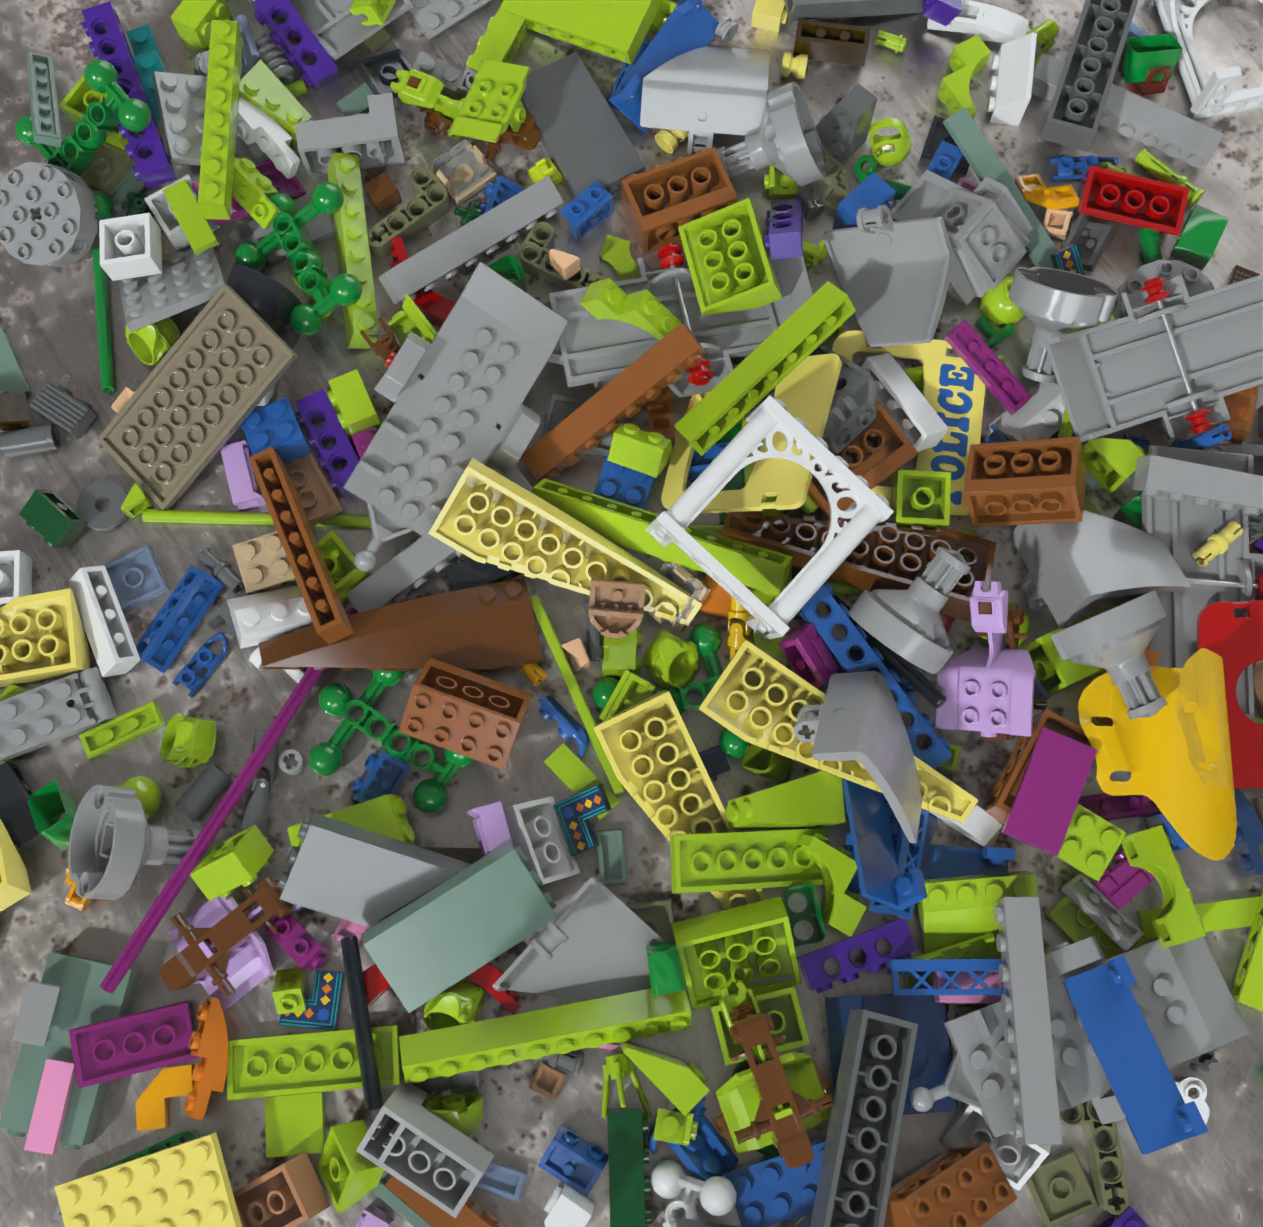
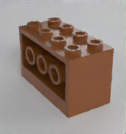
M715 147L701 149L695 154L684 158L678 157L668 164L653 166L648 171L640 174H631L621 180V205L643 256L660 250L666 244L682 242L678 229L679 226L735 204L738 200Z
M879 402L877 404L876 418L850 444L834 456H840L845 461L846 455L852 457L853 464L851 462L848 463V469L853 474L862 476L869 483L868 488L872 490L912 460L918 452ZM868 440L874 443L873 447L867 444ZM815 464V471L820 472L821 469ZM812 475L808 492L819 505L816 510L827 521L830 518L828 497L821 483ZM836 483L832 484V489L836 493L844 491L843 489L837 488ZM843 497L837 501V507L843 511L855 501L849 497Z
M1080 437L971 444L963 494L973 527L1082 522L1087 472Z
M430 657L413 684L398 732L504 770L516 743L533 694Z
M1044 709L1035 715L1032 722V736H1020L983 810L999 821L1004 827L1041 728L1045 727L1091 747L1081 727L1048 709Z
M988 1142L947 1149L890 1188L884 1227H980L1018 1198Z

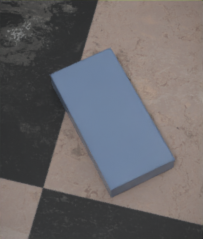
M491 1160L475 1188L519 1202L528 1172Z

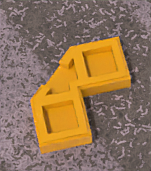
M1039 173L1015 177V184L1026 201L1052 210L1079 206L1080 199L1072 184L1047 188Z
M194 1064L163 1068L136 1100L137 1132L169 1127L167 1098L187 1095L189 1092L192 1093L195 1082L192 1080Z

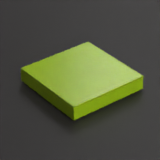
M324 1092L265 1097L266 1158L300 1155L304 1152L307 1154L322 1153L326 1143Z

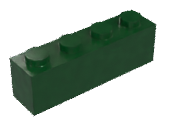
M642 1108L608 1109L610 1227L652 1226L651 1207H645V1195L651 1194L650 1176H644V1164H650L649 1145H643V1133H649L648 1115H642Z

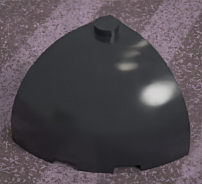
M234 263L226 284L293 349L301 335L296 333L291 327L290 314L294 307L302 302L289 289L274 279L254 269Z

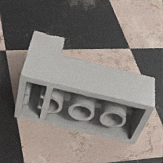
M392 92L368 95L369 113L367 114L357 113L352 116L330 117L317 121L307 120L303 123L295 124L298 152L309 177L328 174L327 168L334 152L358 155L360 169L405 163L400 119Z
M404 1078L382 1106L356 1151L456 1218L486 1171L494 1154L422 1107L428 1093L417 1088L413 1083H405Z

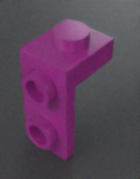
M291 914L282 919L277 916L272 920L278 929L276 934L268 926L265 928V931L301 968L309 971L317 970L327 961V955L331 949L324 942L316 940Z

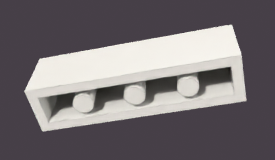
M890 353L868 357L862 368L870 372L876 385L877 404L880 402L917 452L937 446L949 430L947 425Z
M104 565L80 568L67 584L73 590L80 618L102 677L127 674L140 661V657L106 567Z

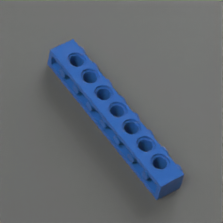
M825 581L798 613L807 624H813L843 673L866 672L868 668H872L883 675L890 691L895 696V703L900 714L906 712L911 717V724L907 728L905 727L913 755L931 768H937L952 757L948 751L951 748L949 743L942 735L937 736L932 730L934 724L925 713L920 714L915 707L917 704L915 698L909 691L904 692L898 684L901 681L892 669L887 670L882 663L884 660L882 654L876 647L871 649L865 641L867 635L859 625H853L849 619L848 609L842 603L838 605L832 597L835 594ZM819 603L826 604L829 608V615L826 617L819 616L816 612V605ZM834 625L844 627L846 634L843 639H838L833 635L832 628ZM853 646L858 647L862 652V657L859 661H854L849 656V649ZM920 734L926 736L928 740V745L924 750L919 749L916 745V738Z

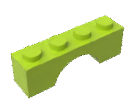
M1162 825L1124 837L1121 844L1130 866L1139 867L1151 873L1161 887L1163 903L1159 914L1152 920L1162 948L1206 936L1203 920L1197 914L1193 904L1192 893L1186 886L1181 874V865L1175 859L1171 849L1170 838L1164 832Z

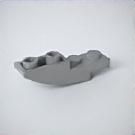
M420 51L412 69L440 80L444 84L441 95L456 100L458 95H462V99L466 98L477 73L466 67L465 71L458 69L423 51Z

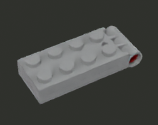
M99 667L84 670L79 674L74 673L0 701V763L116 718L117 714ZM75 701V705L70 707L71 702Z

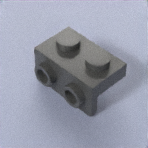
M1080 213L1077 220L1073 221L1067 240L1062 242L1060 249L1070 244H1076L1083 269L1093 272L1113 233L1112 225L1089 222L1087 215Z

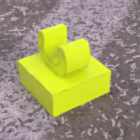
M543 158L535 163L536 166L528 170L529 176L534 183L547 176L551 178L554 185L563 181L562 175L549 158L546 160Z

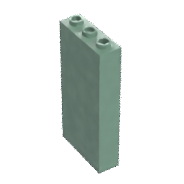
M508 841L361 934L363 946L408 1013L540 930L556 916L553 908L557 906L549 892L543 894L539 886L543 883L535 869L529 872L524 863L529 860L520 846L514 848L512 843Z
M61 952L49 953L41 982L60 985L62 988L59 993L46 1046L27 1043L22 1045L0 1119V1128L8 1129L7 1134L17 1137H25L28 1134L46 1059L51 1058L74 1062L69 1029L129 1014L141 970L129 968L114 993L111 994L102 990L100 984L113 966L112 963ZM75 1074L59 1140L64 1142L63 1147L80 1149L81 1146L93 1142L109 1081L78 1089Z

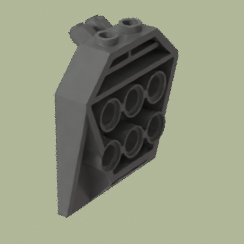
M820 344L809 356L837 353ZM839 354L837 355L842 361V366L822 438L833 455L841 452L857 435L869 426L876 418L877 388L870 372ZM775 388L772 389V390H771L757 405H755L744 417L748 418V416H749L769 395H770L772 398H774Z

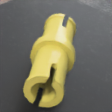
M1235 521L1229 522L1219 533L1212 534L1207 539V543L1193 553V559L1200 557L1195 562L1201 567H1206L1218 554H1224L1233 541L1243 535V528L1236 532L1241 526Z

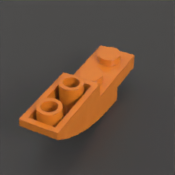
M206 997L205 1002H201L197 1012V1019L200 1020L197 1031H193L189 1041V1048L192 1049L190 1055L201 1057V1060L194 1067L192 1080L195 1082L192 1093L189 1092L186 1096L184 1110L187 1111L186 1117L204 1120L211 1090L223 1092L227 1074V1027L220 1001L214 997Z

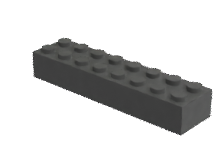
M1085 0L1040 139L1089 152L1102 117L1138 0Z
M850 1009L833 1099L834 1107L831 1110L810 1227H884L918 1024L864 1009Z

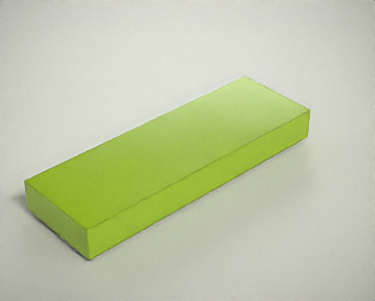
M182 180L162 190L196 255L219 244L207 220L204 219L186 180Z
M153 700L79 734V738L87 758L93 760L167 725L158 703Z
M564 743L544 761L575 795L595 785L602 784L611 809L613 810L620 803V800ZM610 811L596 817L601 821Z

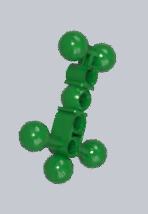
M103 59L89 62L85 68L84 77L92 90L106 93L107 97L103 102H91L88 105L86 112L83 113V117L76 121L74 133L67 135L68 139L61 142V147L56 149L51 145L34 143L31 114L20 117L15 125V134L22 144L36 147L46 158L48 164L64 167L78 176H81L92 161L94 153L98 151L97 148L104 145L107 132H112L113 126L121 123L127 130L139 132L146 129L151 121V111L147 104L139 99L128 97L117 84L118 74L115 67ZM91 190L96 202L94 204L95 219L99 223V220L110 218L113 211L112 202L105 193Z
M322 182L316 185L312 191V201L297 213L295 203L289 196L281 193L269 196V200L279 209L272 222L273 232L258 243L247 241L240 244L235 252L237 264L259 272L262 271L267 263V254L281 245V248L287 253V258L291 261L292 273L298 279L301 289L313 296L316 301L313 305L301 303L295 306L290 314L291 327L296 333L305 336L317 333L322 326V317L338 305L351 306L357 303L362 295L361 283L354 275L341 273L335 276L332 281L327 279L328 275L323 271V260L315 251L314 244L305 228V225L320 213L332 215L342 207L344 202L343 192L338 185L331 182Z
M710 623L698 624L690 631L688 641H692L697 646V653L703 658L708 678L690 683L684 689L680 686L678 690L663 688L657 691V693L663 690L670 692L680 715L683 713L688 714V710L692 712L700 711L698 708L723 672L717 652L722 644V635L719 629ZM604 677L598 680L592 690V697L597 706L602 709L605 708L620 681L619 679ZM691 692H698L701 694L702 699L697 703H692L688 700L687 695ZM723 727L724 729L719 736L721 751L731 758L744 757L747 747H750L752 744L742 740Z
M372 671L373 679L358 700H353L351 690L342 683H330L322 688L319 694L321 710L330 716L343 715L344 720L328 742H321L311 749L308 756L311 770L320 776H329L336 773L343 762L341 750L356 729H358L374 741L379 742L385 747L387 754L395 759L405 760L409 764L412 763L419 771L430 772L435 775L433 779L423 780L415 787L413 801L415 806L422 812L435 813L440 811L447 802L448 792L446 787L460 767L471 765L475 759L445 749L446 760L442 761L430 746L417 738L398 732L400 726H397L394 722L391 723L385 716L372 708L385 688L397 685L402 681L406 671ZM357 708H363V716L358 720H353L352 712ZM385 723V731L382 734L375 735L373 732L375 725ZM401 737H406L408 739L407 746L401 750L396 749V741ZM422 752H429L430 760L424 765L418 764V756Z

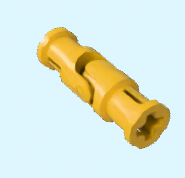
M732 596L731 609L728 610V631L730 636L727 639V645L730 646V660L745 640L752 644L751 627L745 623L751 614ZM734 618H738V619H742V620L734 621Z

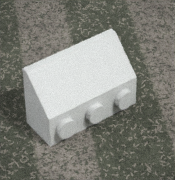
M1030 33L1001 45L998 55L994 54L991 70H995V73L991 76L989 91H993L992 97H989L987 112H990L991 123L1019 126L1031 99L1037 33Z
M1038 383L1029 391L1032 397L1015 414L1011 415L1006 410L987 429L992 433L993 430L990 426L994 424L1010 441L1053 439L1059 433L1065 410V403L1059 385L1056 383Z
M299 586L227 599L240 649L259 645L258 643L314 626Z
M553 796L516 804L504 810L514 848L520 846L529 861L524 864L529 872L535 869L543 883L539 886L540 889L581 873L575 856H572L555 813Z
M961 1102L942 1142L952 1148L988 1142L1010 1185L1018 1191L1049 1155L1051 1144H1018L1017 1138L1013 1136V1132L992 1138L981 1110L964 1102Z
M564 1184L562 1189L556 1186L544 1208V1211L547 1212L544 1223L545 1227H585L592 1216L594 1201L567 1184Z

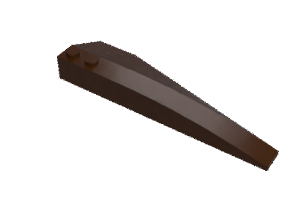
M754 511L727 512L721 534L732 539L792 556L791 564L803 568L823 545L828 534L830 518L824 521L815 520L814 516H803V519L788 518V514L778 513L777 516H764L763 512ZM837 519L840 527L843 526L844 521L847 523L850 521V519ZM896 523L875 525L829 578L867 591L875 589L907 590L916 577L921 576L936 556L934 552L939 546L955 550L963 556L971 569L967 575L963 574L949 593V599L940 610V613L971 622L969 599L973 592L975 581H984V589L989 592L997 542L945 527H935L932 530L923 529L922 525H911V528L897 527Z
M524 577L417 598L349 615L347 617L354 633L330 645L317 634L314 626L258 643L263 669L299 670L301 667H314V670H325L326 667L341 668L342 670L367 668L369 671H413L414 669H423L431 657L464 670L480 669V672H492L543 661L531 600Z

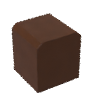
M386 172L364 184L367 199L379 215L385 214L402 203L399 189Z

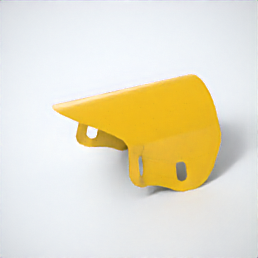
M1200 648L1186 661L1183 668L1155 666L1154 669V666H1150L1152 670L1149 672L1160 695L1165 696L1168 705L1150 718L1130 720L1126 713L1128 707L1118 686L1113 685L1108 673L1106 672L1095 678L1083 690L1078 703L1079 722L1091 747L1097 749L1095 755L1097 763L1096 779L1100 788L1111 796L1144 795L1149 797L1193 850L1210 860L1218 861L1224 859L1234 846L1237 819L1222 657L1206 648ZM1092 717H1109L1112 719L1113 725L1096 726L1091 722ZM1115 771L1131 772V778L1128 781H1111L1110 775Z

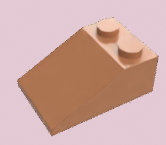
M306 1152L233 1192L242 1227H296L331 1206Z

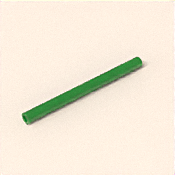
M95 249L92 251L100 383L102 391L111 392L114 391L107 273L100 266V249Z

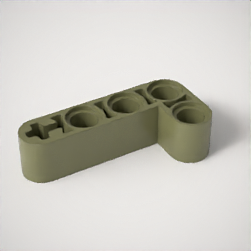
M420 166L411 172L410 178L416 196L367 231L369 249L375 258L381 259L391 254L390 250L394 249L393 238L401 236L403 243L406 244L449 212L451 206L447 189L427 167ZM416 213H422L421 215L415 216ZM397 227H403L400 230H394Z
M539 222L535 224L520 247L519 256L522 269L526 273L562 291L589 287L591 283L605 279L602 275L581 265V270L567 281L556 270H548L552 267L550 265L549 250L555 247L554 230L549 223ZM543 236L548 237V238L545 239V240H540V239H539L540 237H543ZM530 256L536 257V258L533 259V260H527V259H526L527 257H530ZM572 278H579V279H580V280L577 281V282H572V281H570V279H572Z
M1091 1100L1076 1105L1073 1108L1072 1115L1067 1119L1063 1116L1062 1111L1059 1112L1061 1123L1071 1126L1082 1125L1093 1193L1100 1208L1113 1215H1121L1130 1206V1199L1116 1122L1102 1125L1098 1115H1093L1091 1111ZM1103 1130L1106 1134V1141L1103 1145L1099 1146L1096 1136L1099 1131ZM1109 1161L1111 1163V1172L1104 1176L1101 1171L1104 1162ZM1112 1194L1116 1195V1199L1112 1200L1111 1204H1109L1108 1199L1112 1198Z

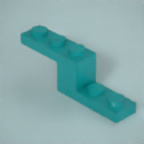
M147 24L126 33L135 55L133 60L158 126H162L152 76L154 71L167 72L153 31L150 25Z

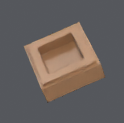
M541 1061L529 1089L555 1101L567 1073Z

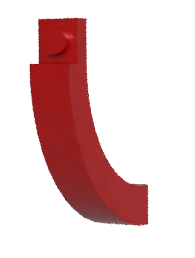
M401 236L392 239L394 249H391L390 252L394 262L389 263L391 269L408 259ZM421 288L415 292L417 297L413 299V302L429 322L441 328L456 302L444 298L431 289L425 292Z
M489 962L465 977V979L484 988L512 1015H515L522 1007L518 1002L521 997L515 991H496L492 987L504 973ZM376 964L363 971L368 1006H372L392 987Z

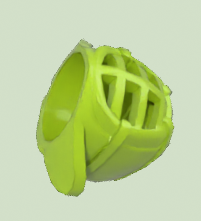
M169 317L133 332L129 330L127 324L125 325V336L128 345L140 361L147 365L159 364L181 337L177 325Z
M665 629L650 643L643 656L642 664L646 667L651 678L655 682L669 685L671 688L692 683L700 671V665L697 663L699 658L697 646L692 641L687 642Z
M183 713L174 714L164 730L160 748L161 758L164 762H169L182 768H191L207 763L216 747V721L187 717Z
M460 980L427 1001L423 1014L424 1023L429 1029L437 1030L475 1022L485 1004L484 990L474 984Z

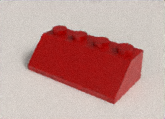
M1090 165L1081 182L1078 195L1080 199L1078 211L1090 216L1179 236L1190 188Z

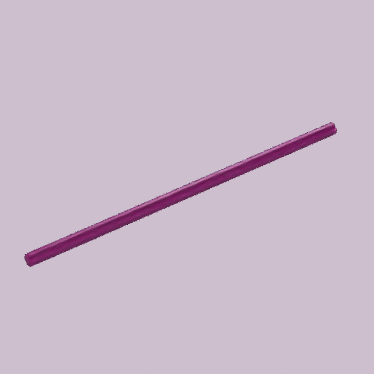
M348 607L345 611L347 616L359 613L353 607ZM314 667L307 669L101 982L100 988L111 994L114 993L190 877L189 874L194 870L324 670H314Z

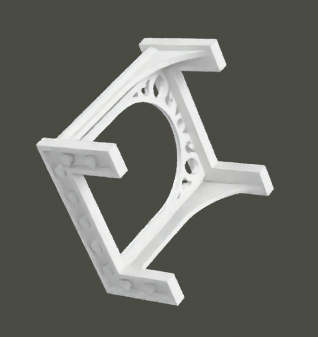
M1146 0L1149 8L1156 6L1166 34L1173 35L1183 48L1177 65L1192 104L1187 114L1190 119L1199 121L1263 107V86L1230 93L1242 75L1239 66L1215 70L1208 81L1193 40L1192 26L1197 12L1212 0H1191L1195 7L1184 6L1180 2L1183 0ZM1183 14L1188 15V18L1184 19Z
M770 395L746 419L748 423L677 501L666 512L663 511L645 529L664 548L672 542L675 543L751 614L745 623L764 640L783 637L790 629L787 624L875 525L887 520L894 512L889 507L890 503L885 497L880 494L876 495L869 489V483L862 476L853 474L848 469V463L842 457H835L828 450V445L823 439L818 436L814 437L807 430L808 426L803 420L798 417L794 418L786 411L787 406L780 399L772 398ZM776 432L783 433L786 438V447L781 452L777 451L773 446V435ZM764 438L767 449L765 453L757 450L759 446L764 445L761 443ZM793 444H795L797 450H801V455H795L791 451ZM779 458L803 466L818 479L828 497L830 526L826 539L818 552L767 607L691 537L685 529L742 468L758 460ZM815 464L821 469L820 472L815 471ZM836 483V487L844 491L836 493L832 489V484ZM849 497L855 502L851 503L845 511L840 510L837 507V501L840 498ZM839 517L843 519H851L848 523L844 521L842 527H840L837 522V519Z

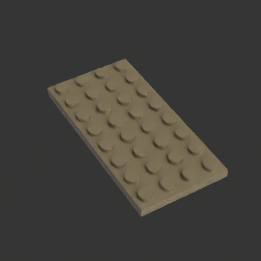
M223 284L97 440L162 510H170L297 359L298 355L229 285Z

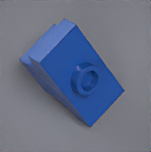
M942 140L927 170L951 181L963 156L961 150Z

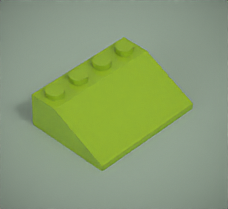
M750 198L678 227L703 316L760 308L783 299L770 253L765 249L764 233L760 219Z
M1015 871L924 880L927 898L917 903L922 952L926 954L992 932L995 937L994 959H1002L1001 952H998L996 946V936L1000 932L999 922H995L994 906L997 905V900L1003 897H1037L1034 873Z
M781 896L671 923L692 1010L719 1004L721 999L720 987L725 986L729 995L736 994L737 986L735 982L738 980L743 982L746 989L750 988L754 995L802 983L789 918ZM793 974L795 977L793 980L778 983H748L754 980L793 976Z

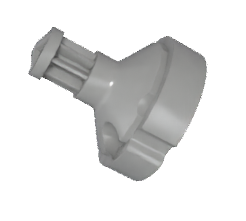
M795 82L768 92L760 131L746 136L745 141L726 149L723 146L716 149L730 181L735 180V176L754 168L760 170L770 165H773L791 180L797 182L800 187L827 177V167L824 160L825 154L815 121L802 91Z
M1033 266L1031 268H1017L1010 288L1009 299L1034 324L1030 339L1032 346L1027 363L1022 367L1021 374L1039 383L1056 382L1057 379L1044 341L1098 325L1100 321L1108 322L1113 312L1118 291L1100 280L1069 271Z
M941 546L934 552L936 556L923 574L917 576L907 590H864L849 611L850 616L873 637L907 661L931 674H938L954 652L949 646L950 640L940 616V610L948 601L949 593L963 574L967 575L971 569L960 553Z
M1155 590L1050 635L1062 661L1070 659L1071 663L1103 668L1107 671L1113 685L1118 686L1128 707L1126 713L1130 720L1150 718L1168 705L1165 696L1160 695L1149 672L1152 669L1144 653L1162 626L1161 619L1167 617Z
M109 785L93 786L87 791L78 806L69 839V876L71 881L76 882V894L86 899L116 900L122 897L135 880L143 865L180 864L200 831L198 829H186L185 831L166 830L163 826L148 825L142 804L135 798L136 793L133 789Z

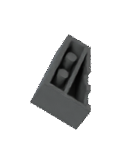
M858 83L816 125L820 139L827 143L836 154L842 155L848 160L867 139L878 98Z

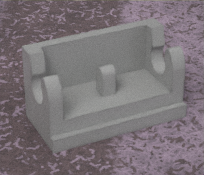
M34 980L28 981L11 1041L46 1046L51 1022L62 988L60 985Z

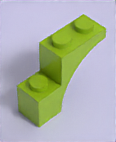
M978 34L953 47L949 59L953 73L942 78L937 92L940 101L947 105L952 115L966 107L973 119L976 116L977 110L970 97L969 83L980 70L986 67L991 51Z
M610 278L591 283L580 302L597 320L613 319L626 322L643 329L658 340L664 338L681 324V321L647 289L627 295Z
M815 833L814 836L803 834L798 844L813 856L823 877L825 891L821 911L823 922L839 933L852 937L867 908L858 902L859 896L846 890L857 870L855 860L851 859L853 854L839 846L837 849L828 845L830 840L818 833Z

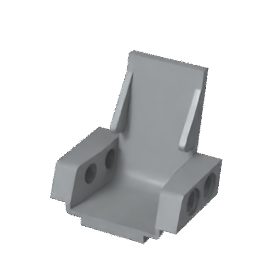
M926 170L890 212L894 222L932 217L943 218L953 249V265L947 294L965 305H968L975 296L982 297L989 289L994 290L1027 252L1025 247L1030 242L1027 236L1033 230V227L1008 188L989 177H985L972 192Z

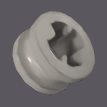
M725 17L718 24L715 35L721 37V40L726 43L734 37L739 25L736 22L732 23L730 17Z
M289 749L280 755L278 764L283 772L289 775H297L305 767V758L298 751ZM295 755L298 765L296 767L292 765L293 769H289L286 760L287 758L292 759L291 756Z

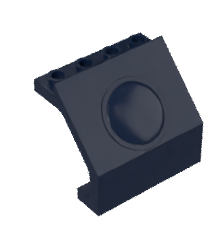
M892 994L825 998L834 1094L850 1009H864L918 1024L903 1115L957 1111L959 1100L949 1096L934 1101L932 1108L926 1112L915 1110L910 1103V1095L914 1089L924 1087L930 1090L943 1085L954 1057L951 1051V1039L944 1023L948 1022L949 1003H935L934 996H892Z

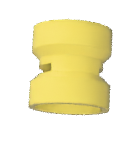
M784 51L780 76L788 77L790 73H793L792 76L804 80L808 54L801 53L796 55L795 58L792 52Z
M661 129L655 135V140L662 150L672 154L678 148V143L683 142L688 137L689 132Z

